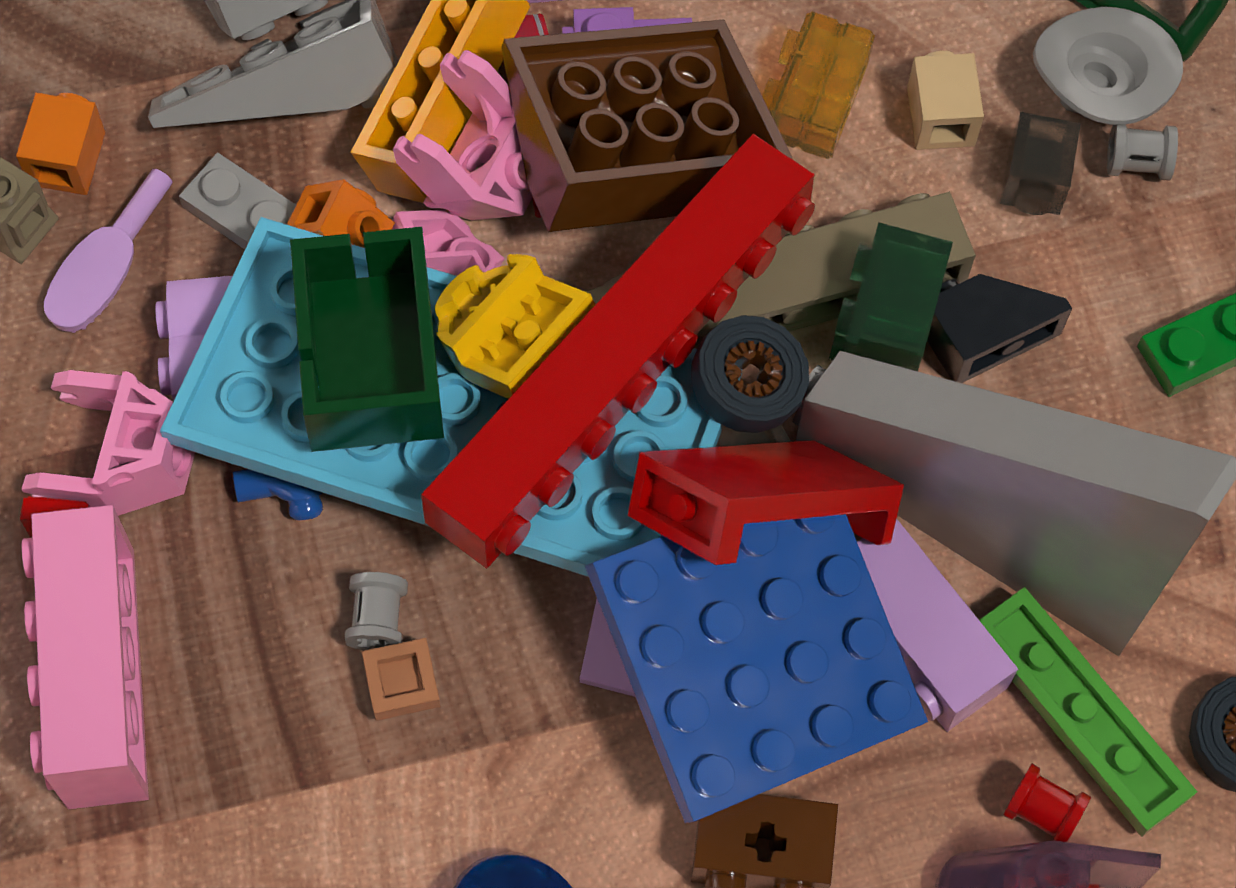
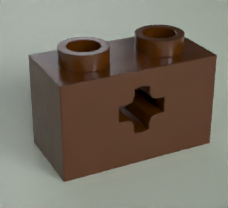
M758 794L698 820L691 882L705 884V888H830L838 804ZM758 838L770 840L769 847L770 851L773 852L770 862L757 860L758 854L754 847Z

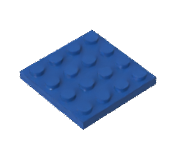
M846 514L744 524L737 561L731 564L714 565L672 540L661 536L585 566L685 823L700 820L928 722Z

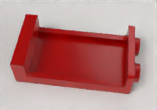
M814 440L646 451L639 454L627 516L714 565L731 564L737 561L744 524L846 514L854 534L876 545H888L892 541L904 484Z

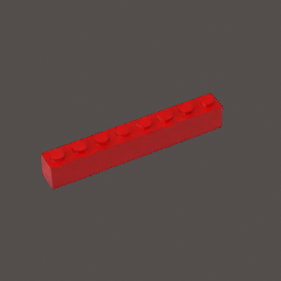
M752 134L424 490L421 498L425 523L486 569L501 553L506 556L512 554L525 540L531 528L530 520L545 504L548 507L555 506L564 497L573 482L574 475L572 473L587 457L595 460L606 450L615 435V425L628 411L635 414L647 404L656 389L657 378L669 365L677 368L688 358L696 345L699 331L709 320L717 323L728 313L736 300L737 289L749 276L757 279L765 272L776 254V245L787 233L795 236L805 227L815 209V204L811 202L815 174L755 134Z

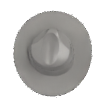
M1117 7L1090 8L1061 18L1040 35L1033 51V61L1036 69L1047 85L1061 99L1060 103L1067 111L1079 113L1086 118L1110 125L1135 123L1158 112L1174 95L1183 74L1181 53L1171 36L1161 26L1146 16Z

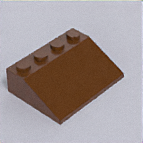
M724 19L504 39L501 46L527 184L548 232L678 216L752 134H755L793 159Z

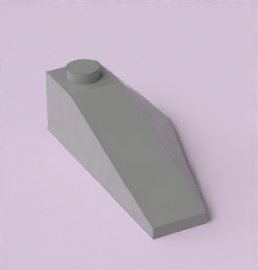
M342 1L300 21L299 24L302 30L293 39L285 43L282 41L272 42L270 39H266L251 47L252 51L240 59L239 63L241 66L233 71H230L228 65L215 66L152 99L148 118L153 128L347 110L358 104H361L363 108L375 107L398 63L376 1Z

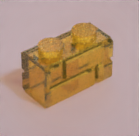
M813 11L806 14L800 32L792 29L788 30L778 59L779 64L786 66L780 81L769 78L762 95L787 146L792 148L798 146L804 152L825 159L833 158L870 62L875 35L871 30L847 22L842 25L839 24L837 19Z

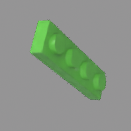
M1025 587L979 620L1017 666L1018 671L1012 682L1141 837L1192 799L1198 792Z

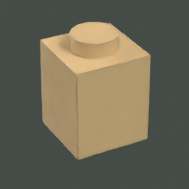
M936 51L926 56L914 57L907 91L916 150L975 146L984 118L975 54H954L950 51Z

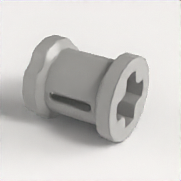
M1126 124L1113 125L1107 152L1108 175L1119 176L1122 170L1157 173L1160 180L1170 181L1177 159V127L1166 125L1163 131L1127 128Z
M363 572L352 575L350 577L349 589L355 593L352 627L345 630L344 640L346 645L365 651L402 643V634L397 630L400 598L406 596L408 592V582L406 579L381 572Z

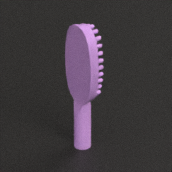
M152 169L113 226L101 227L91 232L64 260L51 281L44 299V311L48 320L58 329L72 333L80 329H86V326L94 322V319L101 315L102 311L108 307L109 302L114 298L117 291L120 290V286L126 278L133 260L134 244L132 241L172 185L171 178L164 172Z

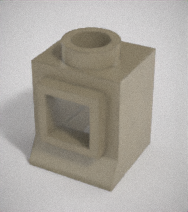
M0 157V252L22 265L59 220V217L48 206L39 181Z

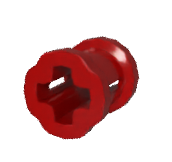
M1031 763L1008 803L1003 816L1010 820L1017 816L1052 835L1053 844L1063 849L1086 810L1091 796L1084 792L1078 795L1072 794L1040 775V767Z

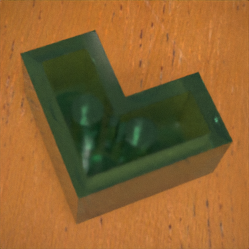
M878 222L872 245L859 243L850 279L862 282L857 301L844 297L829 361H833L839 351L918 371L953 242Z

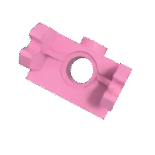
M464 50L459 59L451 53H446L440 64L443 81L469 108L472 115L450 154L443 146L422 134H417L413 142L401 136L393 148L396 163L427 195L423 203L429 208H444L452 215L471 221L524 215L533 196L526 180L509 86L489 62L471 51Z
M74 370L55 373L51 389L61 392V401L83 408L112 412L93 478L41 472L25 476L22 486L24 493L32 494L34 497L86 501L90 507L113 505L118 516L185 493L195 452L171 445L169 440L162 437L160 432L173 401L155 389H149L139 382L133 374L123 371L122 375Z

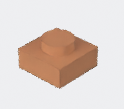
M427 638L361 651L376 721L441 707Z

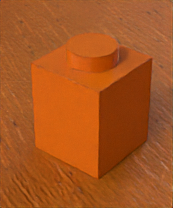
M35 93L16 158L21 170L36 178L41 188L81 195L88 194L106 133L96 103L73 93H59L57 96Z

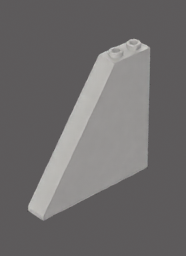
M839 351L827 369L817 365L809 374V386L803 402L792 421L795 425L799 426L795 442L814 440L904 484L897 516L1018 592L1025 587L1043 609L1117 656H1120L1236 480V457L843 351Z

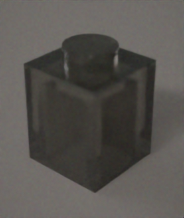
M1020 112L1010 143L1000 204L1014 206L1019 211L1030 215H1044L1047 213L1060 215L1071 187L1081 123Z

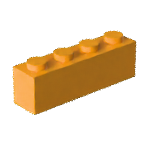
M527 0L430 1L351 150V154L378 192L421 203L424 202L427 195L396 163L393 148L399 137L404 136L410 142H413L417 134H422L443 146L449 154L451 153L472 112L443 81L440 64L446 53H451L459 59L464 50H469L489 62L498 71L503 61L501 49L504 39L516 36L530 8Z

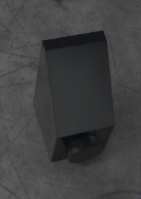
M978 274L961 283L957 279H951L934 288L926 297L918 327L950 379L963 383L1061 335L1072 307L1064 297Z

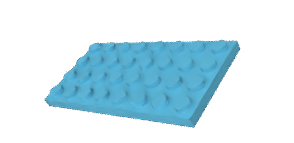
M260 217L160 429L162 437L167 438L171 445L427 525L424 520L421 494L508 400L462 377L455 369L436 334L439 323L435 313L436 302L447 285L457 276L427 267L444 438L311 452L303 416L299 365L301 360L298 350L290 239L320 237L323 235ZM352 245L356 278L369 277L365 248ZM696 348L692 350L688 358L679 367L674 368L669 365L656 380L657 386L652 397L639 412L634 414L628 411L615 425V435L606 450L595 460L587 457L572 473L574 479L564 497L555 506L548 507L545 504L530 520L531 528L528 535L513 553L588 576L585 568L586 565L663 536L627 516L640 452L716 447L724 426L716 422L700 406L692 388L691 364L697 351Z

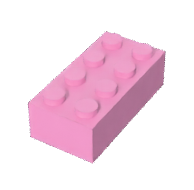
M113 505L31 514L32 537L23 538L22 560L26 577L34 578L35 601L25 602L24 609L27 636L30 642L37 641L38 665L29 666L27 670L28 693L31 705L33 707L40 706L41 731H33L30 735V753L34 772H43L47 789L54 790L68 810L149 800L134 549Z

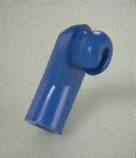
M250 469L233 472L238 503L277 496L284 501H288L289 514L294 520L298 521L316 518L323 511V503L320 499V495L323 492Z

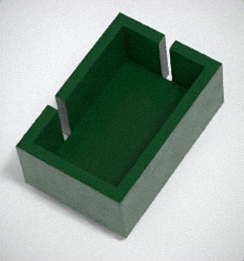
M422 227L363 232L369 277L356 278L350 234L290 239L298 350L301 360L299 365L303 416L311 452L444 438Z

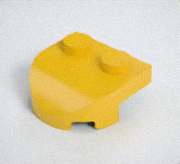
M522 254L507 255L508 265L482 272L477 265L469 267L447 285L435 305V313L439 319L438 332L436 334L455 369L469 382L507 399L516 392L596 305L590 293L544 276L536 258Z

